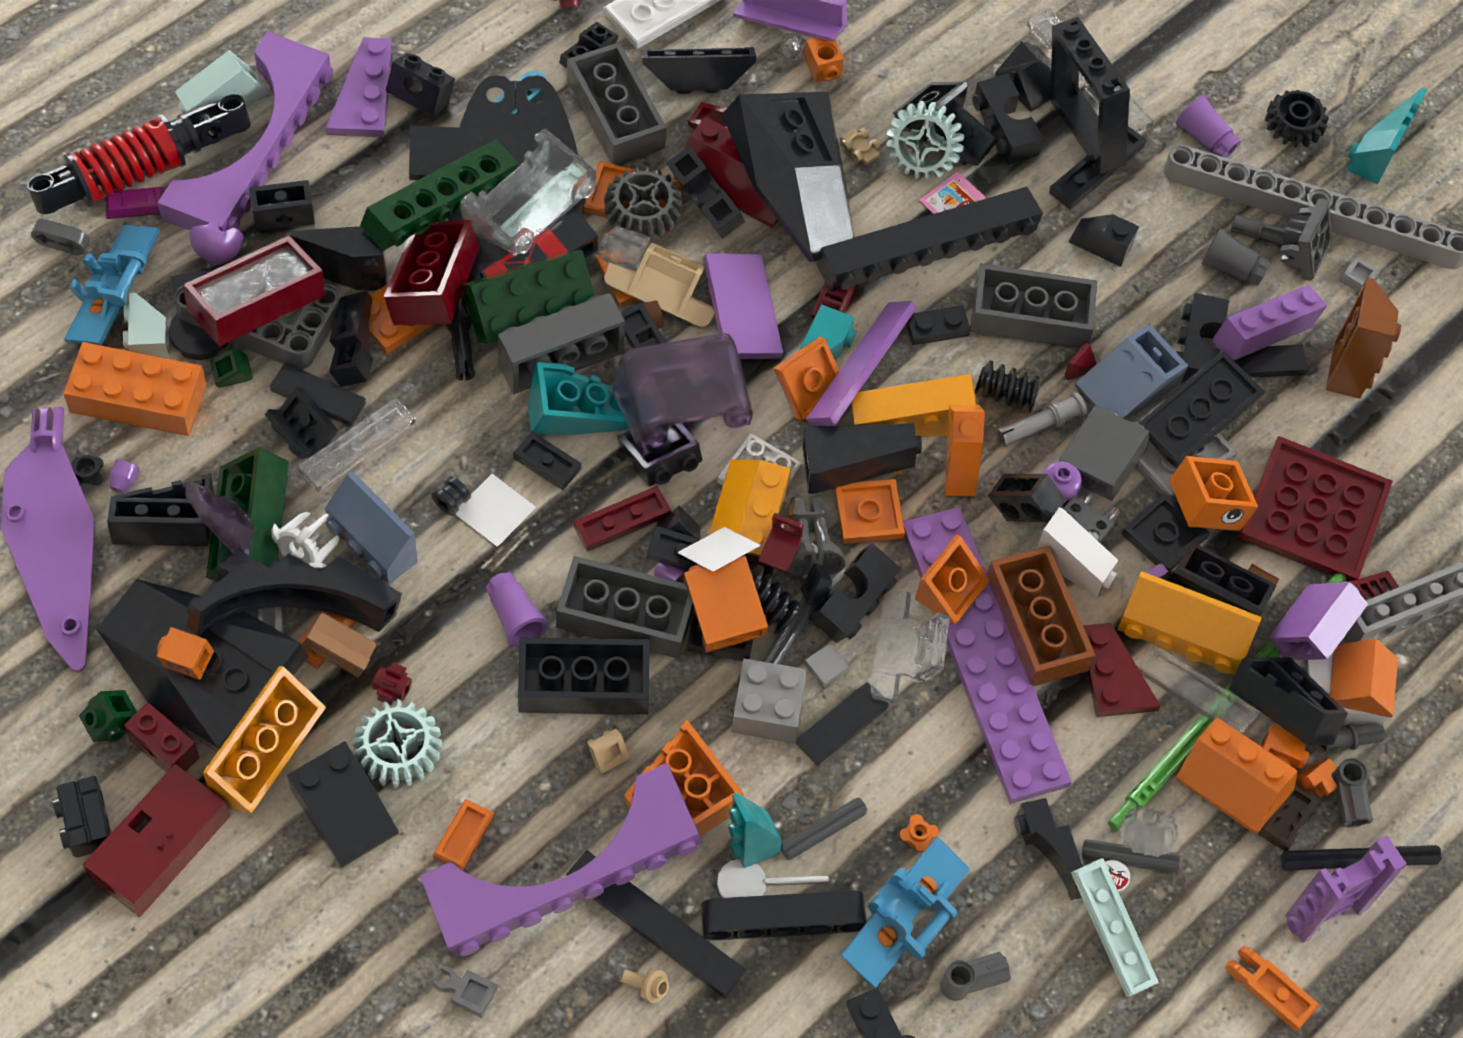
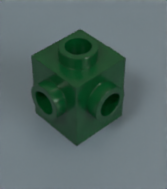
M125 690L100 691L89 700L87 707L81 712L79 717L93 742H116L126 735L127 732L124 724L137 711Z

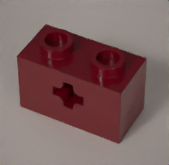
M146 703L124 724L129 740L166 773L174 764L187 771L200 758L195 742L149 703Z

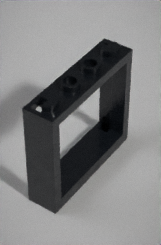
M1079 17L1053 25L1051 103L1100 174L1126 165L1130 102L1129 87ZM1079 72L1099 99V115H1097L1079 89ZM1120 86V90L1114 91L1115 87Z

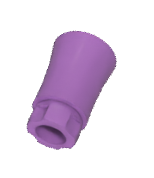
M1204 95L1193 101L1176 121V125L1191 134L1210 153L1213 152L1215 155L1227 158L1241 143V140L1233 133V129L1219 116Z
M508 572L500 573L490 579L486 589L490 596V601L503 625L508 643L511 646L518 647L520 645V637L539 638L547 630L548 620L535 607L522 585L517 582L515 576Z

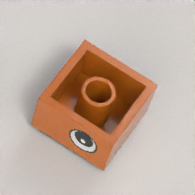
M1186 456L1169 479L1189 527L1241 531L1258 508L1238 461Z

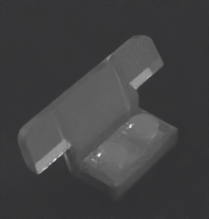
M888 591L884 595L870 693L875 699L890 703L895 702L898 698L900 679L922 684L942 672L944 668L950 616L939 611L922 623L909 619L911 592Z

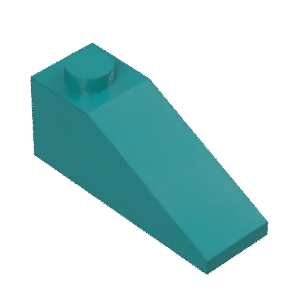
M821 305L800 349L816 338L823 337L827 341L834 360L841 356L845 346L851 347L857 332L853 329L855 317Z

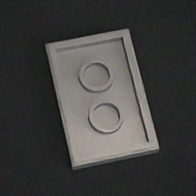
M1219 433L1193 457L1232 460L1236 457L1237 452ZM1148 442V448L1135 468L1160 495L1165 492L1174 500L1176 496L1169 479L1177 469L1151 442Z

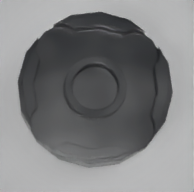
M177 314L171 320L169 327L171 343L175 349L181 352V355L188 359L204 360L213 358L229 344L228 342L219 347L203 328L180 319Z

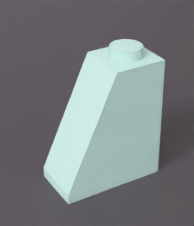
M230 50L175 91L181 101L178 106L185 114L231 94L241 95L246 105L269 94L257 73Z

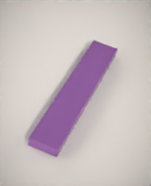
M913 301L888 302L806 418L810 426H835L915 312L916 307Z

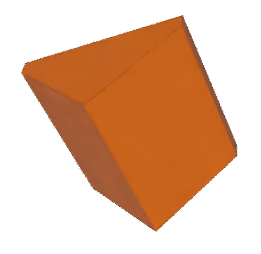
M960 535L954 536L920 579L915 596L916 601L954 625L957 624L990 581V578Z
M1376 638L1339 644L1333 651L1329 695L1342 708L1392 718L1398 658Z

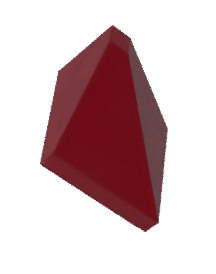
M1088 343L1083 344L1070 359L1065 372L1067 380L1085 375L1097 364L1092 348Z

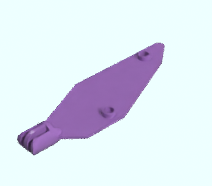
M50 407L42 408L41 412L38 408H33L30 444L5 469L0 527L47 640L73 671L78 672L85 668L87 659L95 520L62 444L64 408L54 407V413ZM72 625H76L73 630L68 631Z

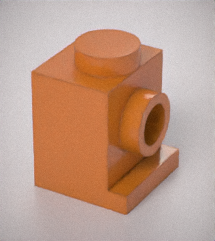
M1274 724L1268 729L1261 744V747L1294 769L1303 770L1310 753L1305 751L1306 744L1286 729Z

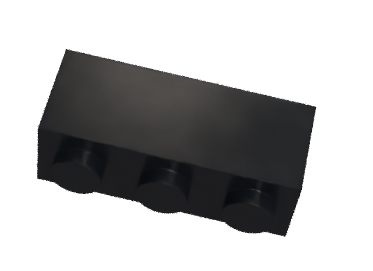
M1193 542L1178 564L1171 579V583L1260 617L1277 586Z

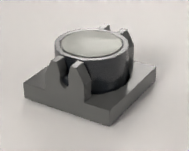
M1318 198L1314 208H1300L1298 214L1294 213L1286 226L1283 246L1280 250V253L1283 254L1281 262L1290 267L1300 268L1302 279L1312 281L1332 241L1328 200Z

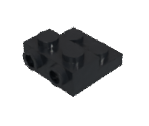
M671 411L617 436L619 446L633 461L635 471L649 487L654 484L664 485L671 480L673 475L682 471L691 472L703 461L699 442Z

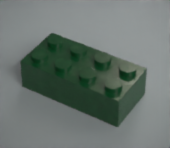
M568 250L461 284L477 342L484 344L498 341V334L507 328L519 327L537 317H546L559 312L566 306L584 303L595 296L582 250Z

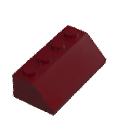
M704 117L690 135L685 148L690 145L713 179L725 191L739 211L774 228L778 220L753 188L728 128Z

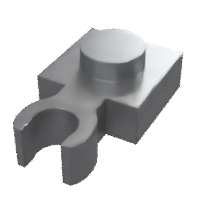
M442 966L441 973L448 975L450 980L444 984L434 980V987L440 992L454 993L451 998V1004L482 1018L498 989V984L469 970L466 971L463 978H460L453 969Z

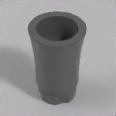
M1220 228L1201 264L1230 274L1243 282L1246 280L1258 286L1271 262L1259 256L1260 253L1245 246Z

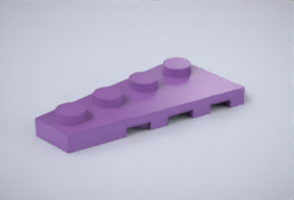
M363 37L327 123L326 135L384 137L388 100L386 86L390 74L392 38Z

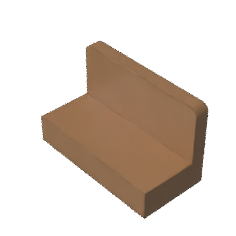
M321 613L302 646L354 676L359 677L369 663V658L376 647V643L325 613Z

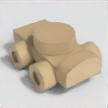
M853 128L840 138L842 149L844 151L851 150V156L857 163L862 161L867 166L879 158L880 155L876 151L880 148L879 142L876 139H872L869 142L865 140L869 137V133L865 128H861L858 131Z

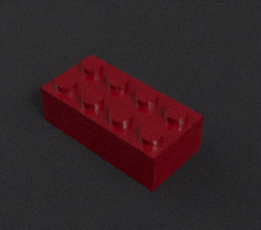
M471 220L436 222L430 225L424 233L420 235L416 233L408 237L384 295L393 326L451 324L463 293L461 284L467 283L479 251L478 241Z

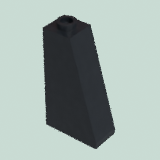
M914 423L804 427L802 449L808 494H815L915 467L916 454H921L922 441L921 436H916Z

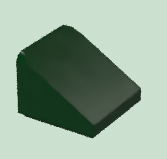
M235 347L210 361L215 384L218 388L253 379L248 356Z

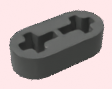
M47 219L37 220L31 231V237L37 243L74 255H82L90 242L89 236L82 230Z

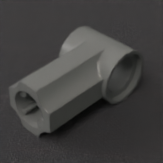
M1347 758L1332 772L1331 776L1337 785L1335 791L1337 792L1343 826L1360 827L1373 821L1365 783L1368 770L1361 760ZM1343 772L1350 773L1354 778V782L1348 780Z
M1001 952L970 961L956 960L947 967L941 979V992L948 999L958 1001L964 999L970 993L1009 982L1011 979L1009 964ZM951 976H959L964 980L965 985H957L953 982Z

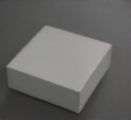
M1355 256L1341 275L1339 281L1360 292L1366 278H1372L1375 281L1380 270Z
M831 643L805 659L804 665L823 688L849 671L848 664Z

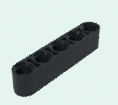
M861 891L715 898L701 903L703 937L707 940L850 933L860 931L867 923L864 894Z

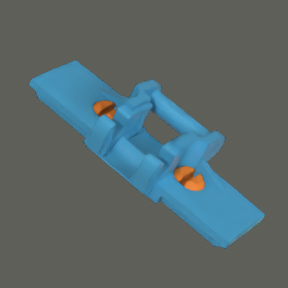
M123 225L109 254L102 253L98 260L92 254H86L83 263L90 270L92 276L89 281H86L84 287L75 279L72 280L69 286L70 291L83 303L64 338L65 342L103 344L118 313H123L124 305L128 299L126 295L136 275H142L144 272L143 267L147 263V257L160 232L157 227Z
M936 837L908 872L904 868H899L867 906L872 913L868 918V922L840 956L872 988L878 986L906 950L913 957L921 960L926 954L925 949L949 919L953 920L958 914L947 898L969 872L970 868L941 839ZM928 907L931 911L938 910L915 940L910 935L914 927L911 924L914 918L923 908Z

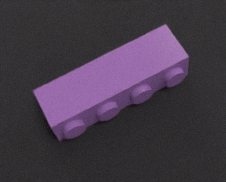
M1306 285L1227 317L1212 341L1221 351L1224 350L1233 360H1236L1312 328L1327 305L1310 285Z

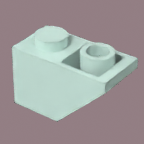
M129 293V305H124V321L128 323V331H123L124 349L169 359L170 333L166 317L138 294Z

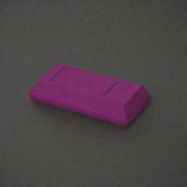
M151 187L123 190L121 192L114 191L112 196L105 198L106 218L115 219L160 214L158 201L165 192V188Z

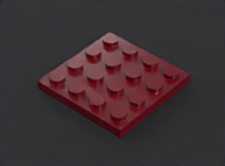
M1278 436L1254 496L1258 508L1242 528L1239 539L1329 575L1342 574L1347 578V582L1357 580L1360 577L1393 481Z

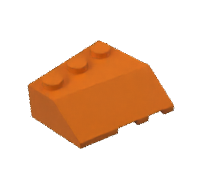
M687 719L681 725L675 737L662 748L660 755L642 772L643 774L665 763L668 764L700 837L730 818L729 809L732 808V794L738 793L744 797V793ZM636 781L624 794V800L629 810L635 792Z

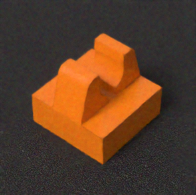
M1330 758L1314 762L1297 776L1295 784L1303 789L1309 788L1318 798L1324 794L1327 796L1337 788L1331 776V773L1337 767Z

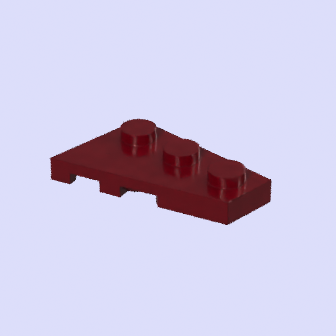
M1111 623L1083 625L1095 653L1087 675L1096 717L1159 711L1161 705Z

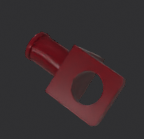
M774 513L772 529L759 556V562L779 571L787 572L803 538V524Z

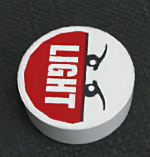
M1106 861L1105 863L1119 894H1121L1130 882V872L1119 861Z

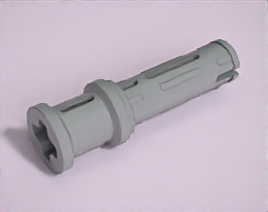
M1072 393L1070 398L1059 403H1049L1046 406V410L997 429L998 440L1002 441L1004 439L1001 445L1007 447L1009 444L1052 426L1054 428L1064 427L1065 422L1077 417L1080 419L1087 416V407L1079 393Z

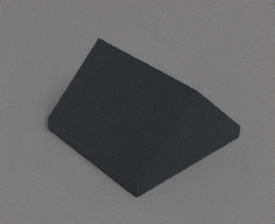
M966 81L931 82L894 111L893 114L895 118L899 119L897 113L900 110L907 112L909 104H913L917 109L918 103L924 101L926 109H928L931 102H935V110L938 112L942 106H946L945 115L954 103H958L962 107L964 106L968 85ZM915 120L906 125V127L910 130H921L925 120ZM927 131L921 137L923 141L928 139L926 136Z

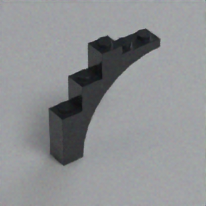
M238 550L228 559L224 558L221 560L215 572L217 580L210 585L208 591L200 597L196 596L188 605L187 613L189 615L186 629L197 635L213 623L234 614L261 608L294 607L333 613L357 621L379 632L396 617L402 593L339 556L326 567L317 570L288 553L279 562H273L268 568Z

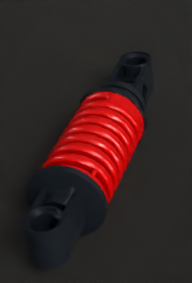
M238 94L227 95L190 113L179 114L177 119L168 121L165 116L160 114L157 118L143 123L142 128L135 126L131 131H123L121 136L114 135L110 140H102L100 145L92 144L89 150L83 148L80 152L65 154L66 165L45 174L37 175L28 181L27 187L36 211L40 214H51L79 200H83L90 207L93 203L107 196H112L114 194L113 187L117 192L123 191V182L127 187H133L135 183L134 178L138 183L144 182V173L147 178L151 179L155 176V170L158 174H163L165 170L167 172L177 167L185 166V155L187 153H197L201 151V148L218 143L222 139L234 134L242 133L250 127L251 122L244 98Z

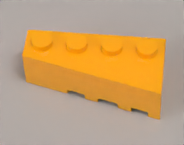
M966 374L858 392L852 401L854 425L914 423L916 436H947L949 404L977 405L972 375Z

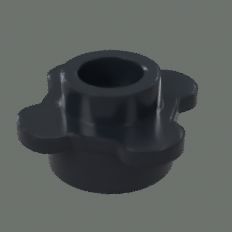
M83 455L72 461L73 471L80 485L82 483L98 485L102 482L103 478L100 471L104 463L100 457Z

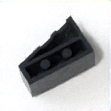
M211 473L201 475V480L182 484L181 480L171 482V487L152 491V488L148 487L111 496L107 524L112 544L208 546L215 500Z
M1291 657L1242 658L1228 689L1299 738L1303 743L1312 747L1333 745L1348 715V712Z

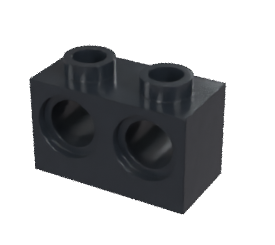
M1004 473L988 494L1005 520L1015 522L1049 523L1058 508H1061L1066 501L1048 474Z

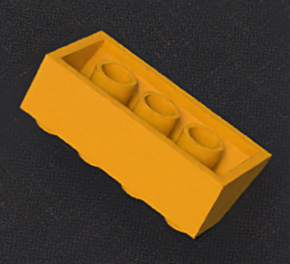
M1141 571L1129 596L1117 630L1124 632L1130 638L1142 639L1153 643L1161 650H1171L1184 655L1186 659L1192 662H1202L1213 666L1221 673L1235 675L1242 658H1245L1262 617Z
M283 666L278 667L203 771L208 789L226 801L227 807L230 810L246 813L253 812L326 708Z

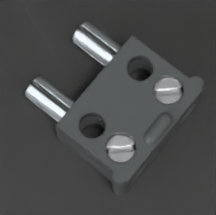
M1085 490L1080 498L1072 497L1063 510L1102 545L1110 535L1115 524L1113 521L1120 512L1118 509L1114 512L1116 507H1111L1105 515L1101 514L1088 505L1094 498L1093 492L1089 494L1090 490Z

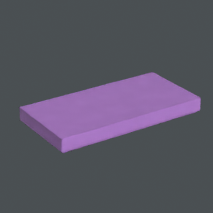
M706 253L703 261L724 359H781L783 349L762 255Z

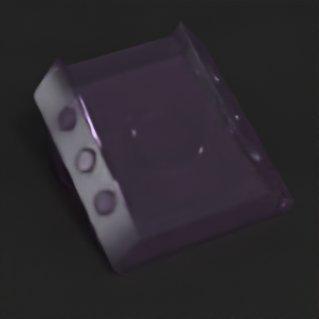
M191 481L188 482L185 495L201 520L232 554L238 550L248 554L256 526L246 511L232 499L225 496L219 497L206 487L194 484Z

